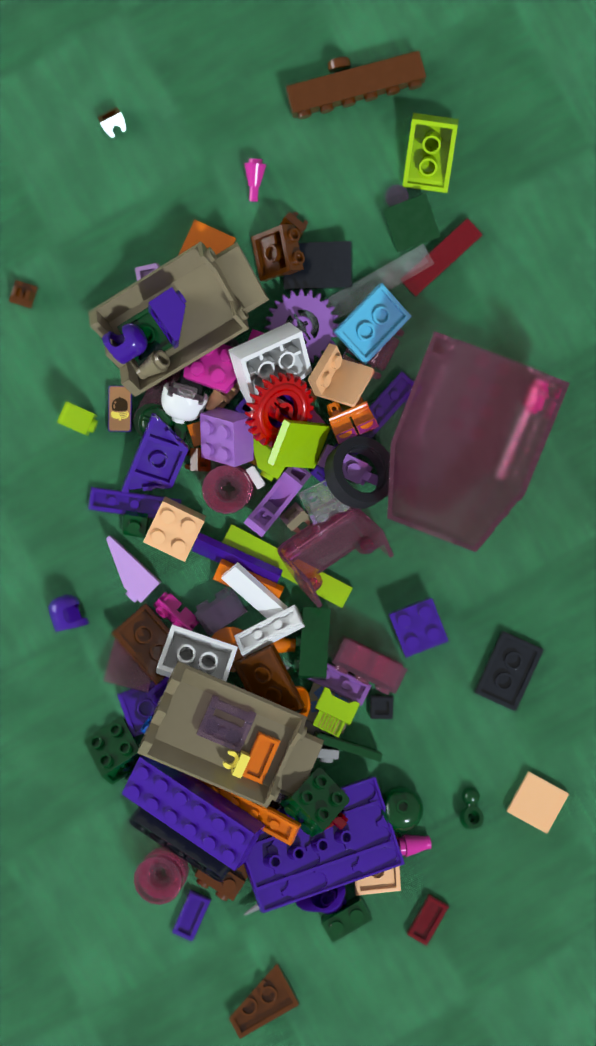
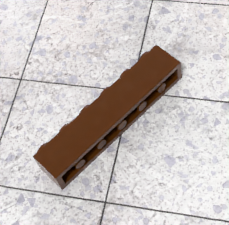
M418 50L286 86V94L292 117H298L299 120L311 117L312 113L320 111L321 114L329 113L334 110V107L341 105L343 108L355 105L356 101L365 100V102L376 100L382 94L392 96L398 94L401 89L409 87V90L420 88L425 83L426 73L420 51Z

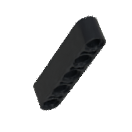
M138 806L128 820L135 829L216 881L222 882L231 870V868L140 806Z

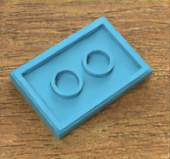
M379 283L333 332L363 365H366L412 316L384 284Z

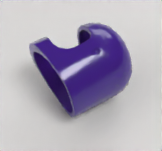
M127 323L122 326V335H116L109 331L102 337L105 347L121 364H125L139 356L147 348L145 333L138 325L133 323ZM110 339L114 340L119 346L112 345Z
M71 594L62 595L50 602L48 611L55 632L89 624L88 617L84 618L79 611L78 605L80 601L76 596Z

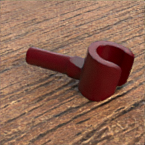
M340 812L326 829L335 825L341 830L346 826L348 818Z

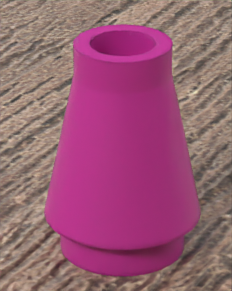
M402 834L401 837H397L401 854L405 857L431 849L432 847L429 835Z

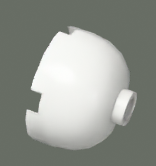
M174 382L173 387H171L169 383H166L161 395V404L166 414L172 417V421L184 424L185 421L197 419L200 413L204 412L209 398L206 393L203 396L197 394V388L186 384Z

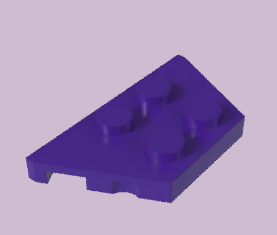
M152 413L122 485V492L129 493V490L143 488V491H148L155 488H172L188 452V445L155 413Z

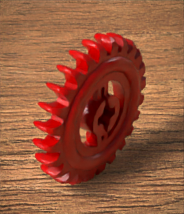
M279 372V379L275 375L270 374L271 383L266 379H262L265 387L262 388L256 385L255 388L259 394L250 393L255 402L246 403L253 410L245 412V415L252 418L245 421V423L253 426L248 431L251 434H256L253 435V438L262 445H268L273 448L281 426H272L268 416L282 423L284 419L307 422L308 419L313 417L310 414V411L314 410V406L310 404L314 400V397L310 396L311 389L307 387V383L301 380L299 376H293L291 373H286L285 375ZM289 395L294 401V413L292 405L278 398L279 396Z

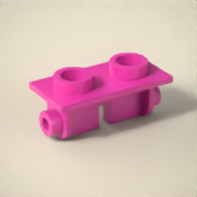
M165 592L153 605L158 615L162 618H167L173 623L172 625L192 631L199 623L196 620L197 617L186 607L179 612L177 609L182 603L171 593Z

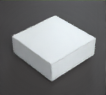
M255 466L246 469L258 490L266 486L265 481Z

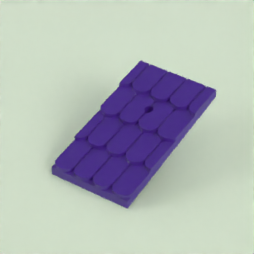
M372 776L340 787L349 797V803L341 811L348 818V821L341 830L334 825L311 837L300 827L291 846L264 831L261 832L244 863L261 913L269 912L405 864L393 827L389 822L387 824L384 816L381 815V809L385 812L386 806L376 777ZM284 807L276 809L279 812L287 815V813L284 810Z

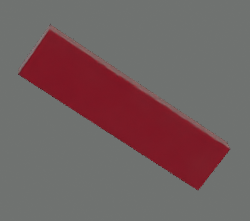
M467 218L402 277L400 282L416 297L478 241L483 234Z

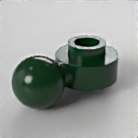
M467 787L462 792V800L467 804V807L461 810L459 819L461 825L468 830L481 827L484 821L481 809L476 806L480 799V793L474 787Z

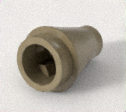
M162 350L153 351L136 368V373L143 380L162 373L170 366V359Z

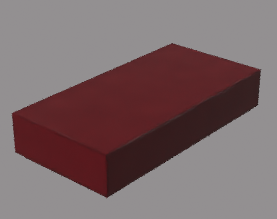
M428 894L408 929L407 935L427 946L447 912L449 905Z

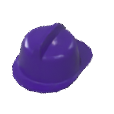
M340 886L295 903L304 911L334 914L343 905H346V899L344 898L345 886Z

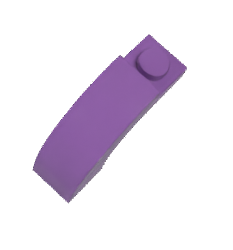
M288 467L259 505L248 516L244 524L262 537L312 474L304 468Z

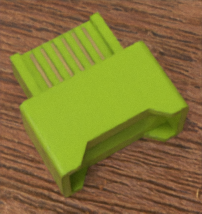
M324 687L314 708L319 712L312 726L339 738L344 725H351L360 703L356 701L347 703L333 696L330 689Z

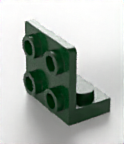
M119 717L84 740L101 777L111 785L132 773L139 757L142 756L137 753L139 746L123 717Z

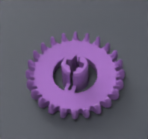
M300 289L298 296L291 290V298H287L282 294L283 303L275 300L274 302L278 308H269L273 317L265 318L271 322V325L264 328L271 331L286 324L290 315L293 318L292 324L298 328V321L294 316L296 314L300 321L308 323L306 332L311 339L309 340L306 334L302 333L307 341L305 345L311 363H314V356L316 355L320 359L322 356L321 352L325 351L329 343L336 345L331 338L337 337L333 329H336L339 324L333 323V321L339 316L330 314L335 307L327 308L329 299L321 302V293H318L313 298L312 290H309L307 296L304 295L303 289ZM299 310H307L317 317L319 332L315 338L311 334L313 330L311 320L306 316H300Z

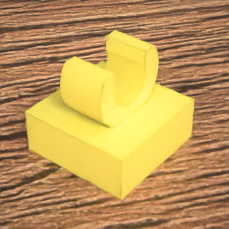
M241 749L239 754L234 750H228L227 753L234 757V761L232 763L223 761L222 764L225 768L231 769L233 776L241 779L251 758L250 754Z

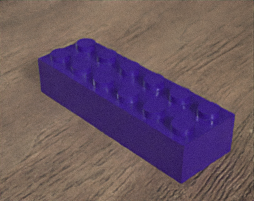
M143 755L139 757L122 792L123 796L234 871L246 862L265 826L264 823L195 777Z

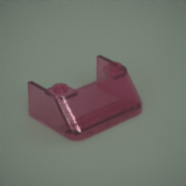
M343 503L286 540L278 548V554L297 584L319 608L322 606V603L316 591L323 583L319 573L354 549L361 554H369L379 547L390 558L394 556L383 530L363 511Z

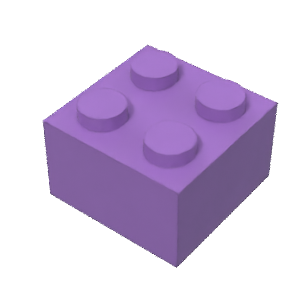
M221 407L200 413L201 457L232 467L253 461V434L248 431L253 426L245 423V421L252 418L244 413Z

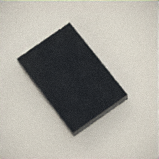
M352 241L299 243L300 251L305 257L303 263L304 270L284 275L285 290L353 288Z
M501 630L474 693L516 712L544 649Z

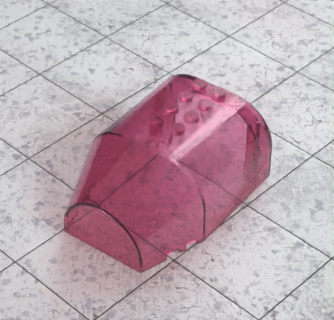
M433 331L391 439L387 519L477 552L504 517L506 518L510 510L525 495L570 383L475 345Z

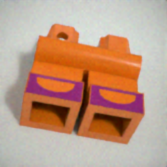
M360 397L355 407L342 411L338 402L327 405L330 417L328 421L338 445L351 437L362 435L379 426L367 401L364 402L362 397Z

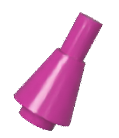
M249 158V163H244L248 186H250L249 201L258 202V191L267 164H262L263 159Z

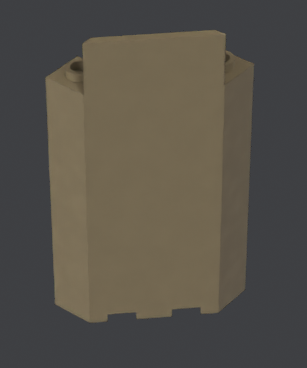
M199 242L88 312L90 327L101 338L109 331L116 335H121L117 326L146 309L148 302L172 287L175 292L179 290L184 296L186 307L179 347L176 349L171 348L165 352L170 359V366H168L166 371L143 380L136 373V368L139 365L135 358L125 364H121L105 347L106 356L120 369L121 384L135 397L248 330V312L269 300L238 242L217 255L210 247L207 248L202 242ZM110 339L112 345L119 346L114 340Z
M177 662L169 677L166 689L156 706L149 727H147L137 753L266 808L272 800L276 801L279 793L286 796L294 793L309 777L324 740L306 733L308 727H305L307 717L184 663ZM258 731L281 741L263 784L243 776L241 779L233 776L231 769L225 768L222 764L223 761L228 763L234 761V757L227 753L228 750H234L239 754L241 749L249 753Z

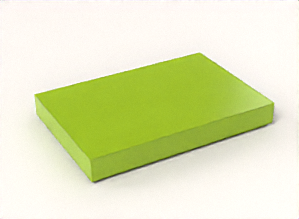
M284 419L267 463L272 466L315 469L331 426L325 423Z

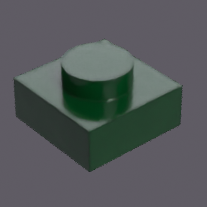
M126 510L122 535L145 538L148 514Z

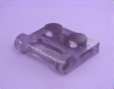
M213 695L196 734L240 753L255 720L256 712L251 710L247 712L219 700L220 697ZM215 709L244 720L243 727L213 715Z

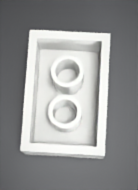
M172 625L159 659L156 673L170 677L179 661L226 682L238 647Z

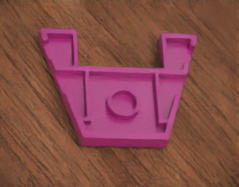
M252 329L248 341L264 333ZM225 344L221 345L184 367L183 377L186 380L227 394L237 383L228 351L234 347Z

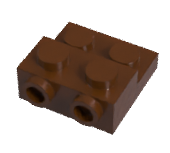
M282 224L251 237L260 281H268L282 275H290L304 270L303 263L305 257L299 248L300 232L295 228V224Z
M242 864L235 871L231 869L222 882L214 880L199 869L196 870L195 877L198 878L196 882L206 889L210 886L215 889V894L220 899L227 901L229 898L233 901L243 887L248 874L245 865Z

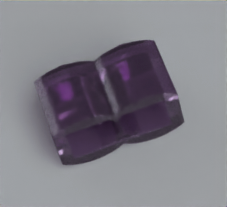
M227 587L215 594L217 599L211 603L205 600L196 606L198 611L194 615L208 636H211L247 612L234 589L228 591Z

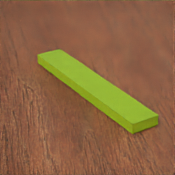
M231 524L222 541L226 545L282 569V577L343 608L353 589L351 586Z

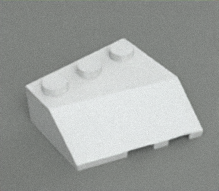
M290 322L228 350L239 389L248 403L255 402L250 393L259 394L255 388L256 385L262 388L265 387L262 379H266L271 383L270 374L275 375L279 379V372L285 375L286 373H291L293 376L297 375L303 380L312 372L303 333Z

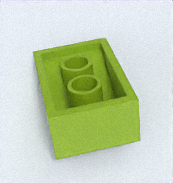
M413 113L402 187L448 193L459 119Z

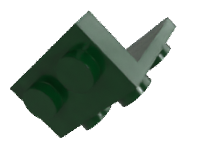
M317 768L294 793L285 797L280 804L284 807L287 815L302 823L301 829L313 837L323 832L349 803V797L322 768Z

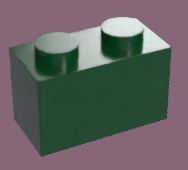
M361 895L346 901V905H343L336 913L321 916V924L332 943L373 920L371 912Z

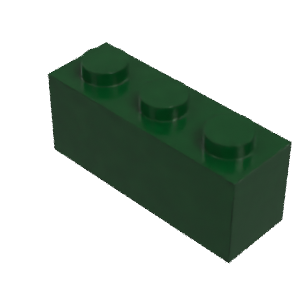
M303 607V613H300L305 627L302 628L301 635L296 636V649H300V658H295L294 672H298V678L326 680L331 609Z

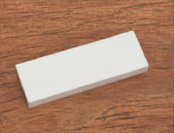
M238 562L227 570L221 578L267 619L288 608L287 605Z
M293 605L234 635L241 655L246 657L305 627L298 608Z

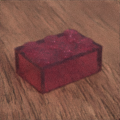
M343 635L332 657V663L335 664L336 670L344 674L350 671L355 674L356 680L366 685L370 681L376 684L375 687L378 691L389 695L390 692L396 694L408 670L404 664Z

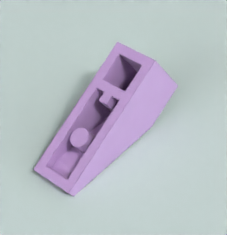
M109 535L106 540L123 586L127 590L125 594L133 602L138 600L142 603L161 581L112 535Z

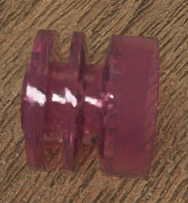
M221 465L216 467L205 477L202 486L203 498L207 505L214 511L223 514L235 513L245 507L251 500L254 491L252 479L241 466ZM229 482H231V486L235 487V490L231 491L230 494H228V490H224V486L228 485Z
M164 847L153 849L146 855L135 871L134 884L136 891L142 899L151 904L161 905L169 903L178 895L188 879V863ZM161 869H165V870H166V871H165V874H167L166 876L162 875L163 871H162Z

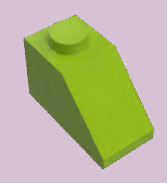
M66 401L57 423L89 436L90 432L94 433L98 420H96V414Z
M253 438L258 469L262 471L260 475L271 482L273 478L278 480L286 467L272 466L267 463L273 448L268 445H262Z

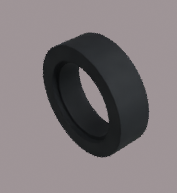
M356 436L345 440L330 452L325 462L324 473L328 488L341 503L352 508L365 509L375 505L387 497L395 485L396 469L391 455L379 442L368 437ZM359 453L372 461L378 474L377 486L373 492H360L346 481L342 465L347 454Z

